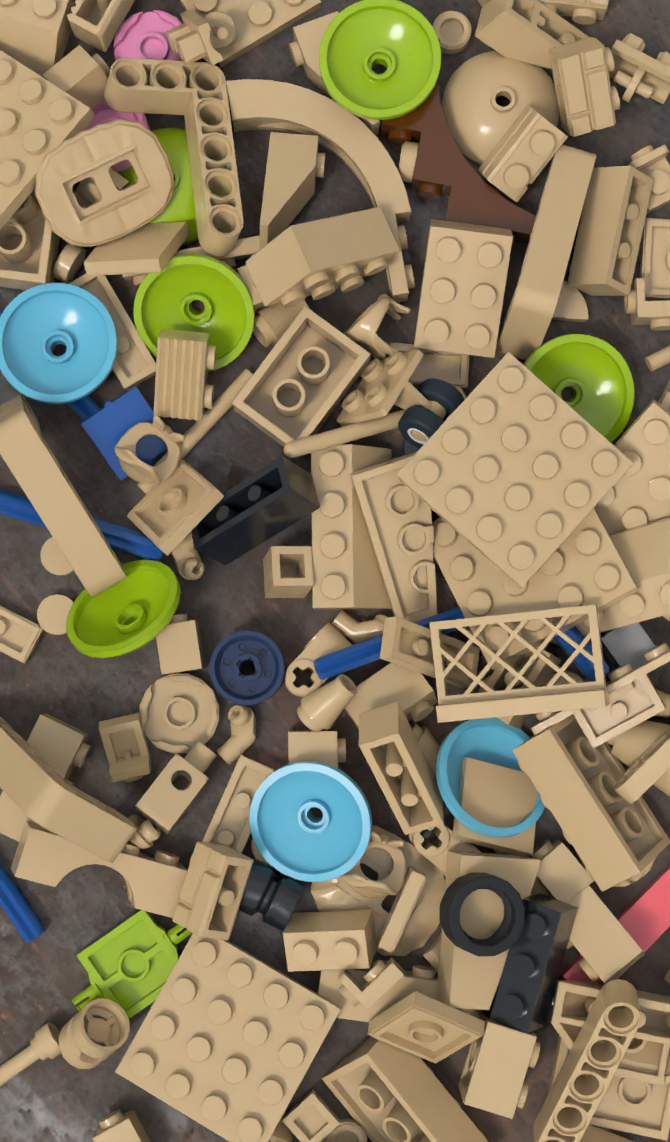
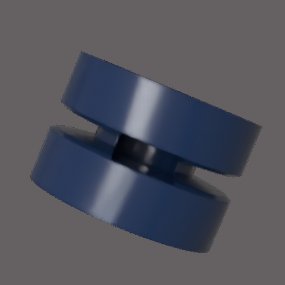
M243 630L226 636L218 643L212 653L209 669L214 687L225 699L240 705H254L266 701L279 690L285 677L286 664L281 649L271 638L260 632ZM251 660L254 662L256 670L253 674L249 676L243 674L241 669L243 661Z

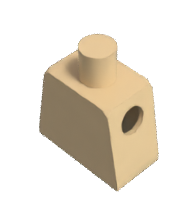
M199 741L195 743L184 759L180 755L175 754L135 805L136 811L147 820L153 821L156 827L168 835L207 784L209 778L203 773L215 759L216 754ZM178 775L185 776L190 782L184 790H178L172 785V782Z

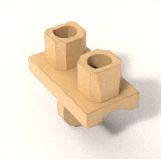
M190 9L180 14L184 24L165 32L174 55L180 56L186 65L201 58L214 65L223 61L221 54L214 48H223L230 44L235 36L236 29L232 18L224 12H210L203 18Z
M631 33L622 41L616 40L611 49L614 59V71L608 73L609 77L614 79V82L627 88L622 100L629 103L635 92L646 99L650 97L664 104L670 93V53L660 52L656 59L642 52L645 47L643 39Z

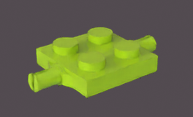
M139 910L76 955L88 972L91 985L75 997H72L73 1004L76 1005L86 997H89L76 1007L80 1011L90 1001L98 998L110 999L118 1003L130 1019L156 1000L180 957L177 944L193 933L186 929L179 934L178 932L183 930L184 927L178 924L166 931V929L157 924L150 912Z

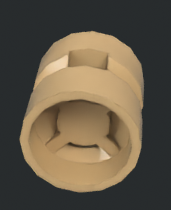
M98 998L90 1001L60 1031L58 1040L63 1058L70 1065L79 1069H91L100 1065L119 1049L128 1038L130 1023L125 1010L118 1003L110 999Z

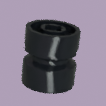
M254 858L239 911L250 916L259 912L262 914V922L283 931L306 883L284 874L278 877L275 875L274 867Z

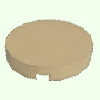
M169 674L158 679L145 691L139 706V715L146 736L157 748L170 753H188L197 741L205 745L214 735L220 721V705L214 690L202 679L190 674Z

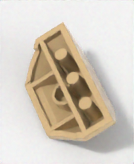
M558 980L550 1022L569 1050H571L605 983ZM636 990L641 1016L640 1025L614 1076L666 1086L670 1083V997ZM616 1006L614 1009H624L626 1006ZM600 1040L597 1042L604 1043L607 1042V1040Z

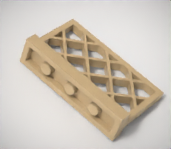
M597 604L429 622L438 705L436 706L438 723L600 708L610 704L608 687H606ZM588 614L590 632L581 644H578L563 632L561 628L571 615ZM564 616L557 625L547 619ZM533 619L541 620L552 629V632L538 649L519 634L529 620ZM521 621L515 630L505 623ZM497 623L511 634L497 653L478 639L488 624ZM480 625L474 634L465 628ZM457 628L469 638L456 657L442 646L441 629ZM556 634L576 649L562 667L542 653ZM515 638L534 653L520 671L501 657ZM590 640L592 643L593 655L589 653L586 649H584V647ZM473 643L492 657L479 675H476L460 661ZM579 653H582L594 663L596 681L578 682L566 672V669ZM444 656L451 661V663L448 665L446 669L444 664ZM538 657L557 672L547 686H536L524 676ZM496 662L500 663L515 676L505 690H495L483 680ZM457 666L474 681L464 694L448 695L446 677ZM561 676L570 682L568 684L554 685ZM519 680L528 686L527 688L513 689ZM478 684L486 690V692L472 693Z

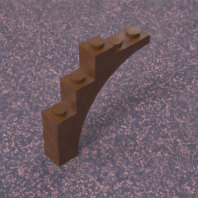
M438 80L431 94L416 109L403 116L382 121L381 136L388 137L389 142L401 146L405 141L419 143L410 189L418 191L417 194L428 199H440L441 195L449 197L444 221L511 229L513 235L512 245L513 242L529 243L536 216L506 200L485 183L464 158L449 130L440 101Z

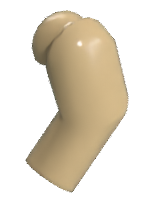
M341 610L331 624L353 644H358L382 635L384 621L388 617L380 614L376 615L373 620L359 623Z

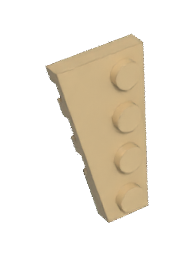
M418 451L350 473L394 617H399L412 623L437 615L436 576L433 561L434 531L431 508L396 477L399 471Z

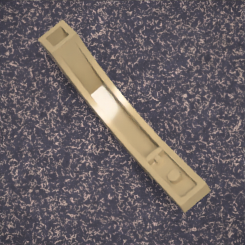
M264 79L226 81L234 132L265 129L319 136L318 144L334 153L354 172L366 190L373 208L381 207L400 249L397 254L387 260L386 274L390 297L397 303L407 301L408 289L415 288L411 264L404 265L402 250L408 249L405 226H397V223L410 221L411 208L400 173L376 135L360 119L342 108L338 103L310 89L286 82Z

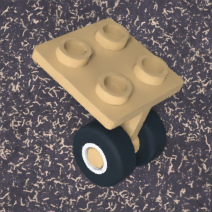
M417 348L404 353L397 352L393 356L380 360L374 359L369 362L361 372L363 379L356 390L352 391L342 403L343 410L336 421L343 427L383 417L388 414L394 404L405 409L398 422L400 433L408 442L421 448L445 422L448 416L459 407L464 398L454 386L440 379H426L418 390L408 382L424 356Z

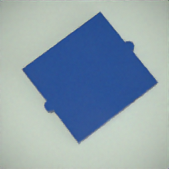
M133 386L113 401H104V407L80 422L120 481L128 475L122 470L115 453V447L120 438L137 423H153L154 412L138 388ZM147 435L138 440L135 452L138 459L151 465V460L167 450V446L161 438L155 435Z

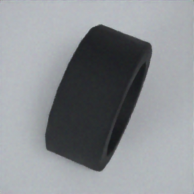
M468 873L457 878L446 889L440 903L439 920L444 934L456 947L478 957L496 956L507 951L519 939L525 923V907L520 893L508 881L488 873ZM478 889H489L495 892L502 899L504 905V918L499 929L486 939H475L468 936L460 924V909L464 900L471 892Z

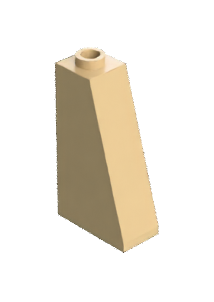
M448 851L445 891L457 878L468 873H488L508 881L520 893L523 901V898L530 896L539 871L540 860L529 856ZM478 889L471 892L464 900L460 909L461 927L468 936L475 939L491 937L499 929L504 918L502 899L489 889ZM442 928L436 1000L474 1016L475 1009L489 1010L509 949L496 956L478 957L456 947L446 937Z

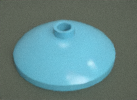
M66 283L41 284L19 294L1 314L0 370L7 381L24 396L48 404L74 402L95 391L111 372L117 354L116 329L108 310L90 292ZM58 344H63L67 347L66 352L61 356H56L52 353L53 348Z
M495 717L467 720L454 728L446 736L437 756L436 778L441 796L457 820L470 830L483 836L506 838L527 830L542 815L545 806L541 801L539 792L531 813L520 823L507 828L492 827L475 820L460 806L459 800L462 760L466 757L522 771L518 764V759L512 750L530 737L521 729L507 725Z
M298 761L276 769L259 786L250 807V829L259 852L276 870L297 880L322 882L345 874L358 863L370 841L372 816L364 793L350 776L326 763ZM313 807L319 808L323 813V817H314L310 809Z

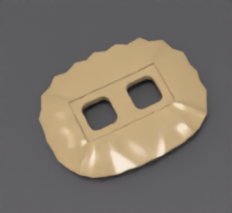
M117 119L109 123L98 124L88 130L80 131L74 137L63 141L57 148L45 154L36 175L35 196L41 206L44 217L55 234L70 245L92 247L125 236L158 216L168 205L172 197L174 173L167 153L153 132L140 122ZM122 160H129L137 176V181L122 190H118L109 174V168ZM91 177L101 197L99 201L82 208L75 198L72 187L75 183Z
M372 825L373 832L386 834L390 839L402 840L405 843L401 849L406 857V874L410 866L423 871L427 879L394 952L390 953L379 948L377 945L376 951L384 956H405L413 950L423 947L429 937L437 930L440 923L439 908L445 893L446 881L443 874L433 866L434 864L419 853L412 844L393 833ZM369 849L361 857L360 864H366L378 873L377 881L387 878L393 870L392 858L383 849ZM342 876L328 881L311 882L310 891L320 912L373 910L377 940L389 914L381 906L386 896L381 898L364 897L356 893L349 884L345 883Z

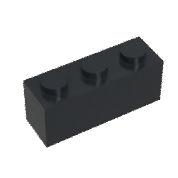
M283 456L223 493L224 497L191 531L194 548L226 566L320 508L312 474Z
M543 894L523 898L525 923L519 939L509 948L490 1019L526 1034L545 1026L578 907Z

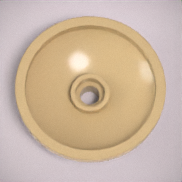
M497 51L485 52L464 62L452 74L442 97L441 105L454 140L464 158L479 166L482 165L527 104L556 127L559 121L555 85L547 72L541 66L506 58ZM499 96H505L509 99L510 104L502 107L496 103L495 99Z

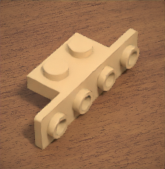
M666 642L645 653L644 656L647 661L632 669L630 663H627L607 675L610 679V682L606 683L610 702L608 706L537 713L535 715L538 721L531 727L534 735L574 715L594 749L665 710L666 706L647 673L670 661V648Z

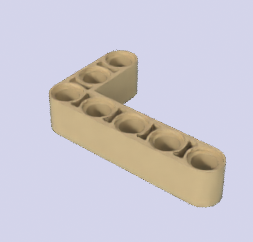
M122 58L115 61L111 66L104 90L105 101L112 109L126 113L184 115L199 242L203 250L211 256H226L234 248L243 228L244 220L224 73L216 65H211L207 62H192L186 65L183 61ZM216 228L222 229L226 233H222L218 231Z
M562 144L552 158L518 283L499 335L496 352L502 354L509 352L516 358L527 360L543 342L563 284L596 159V154Z
M20 393L1 404L0 455L87 592L93 598L128 578L118 557L42 437L40 423L25 397Z
M0 717V788L29 818L42 827L113 863L137 830V826L115 809L67 783Z
M620 979L611 980L601 988L535 1119L533 1126L534 1142H635L589 1124L640 1025L641 1016L637 991L628 981ZM616 1006H626L624 1009H614ZM607 1040V1042H604V1043H600V1042H597V1041Z

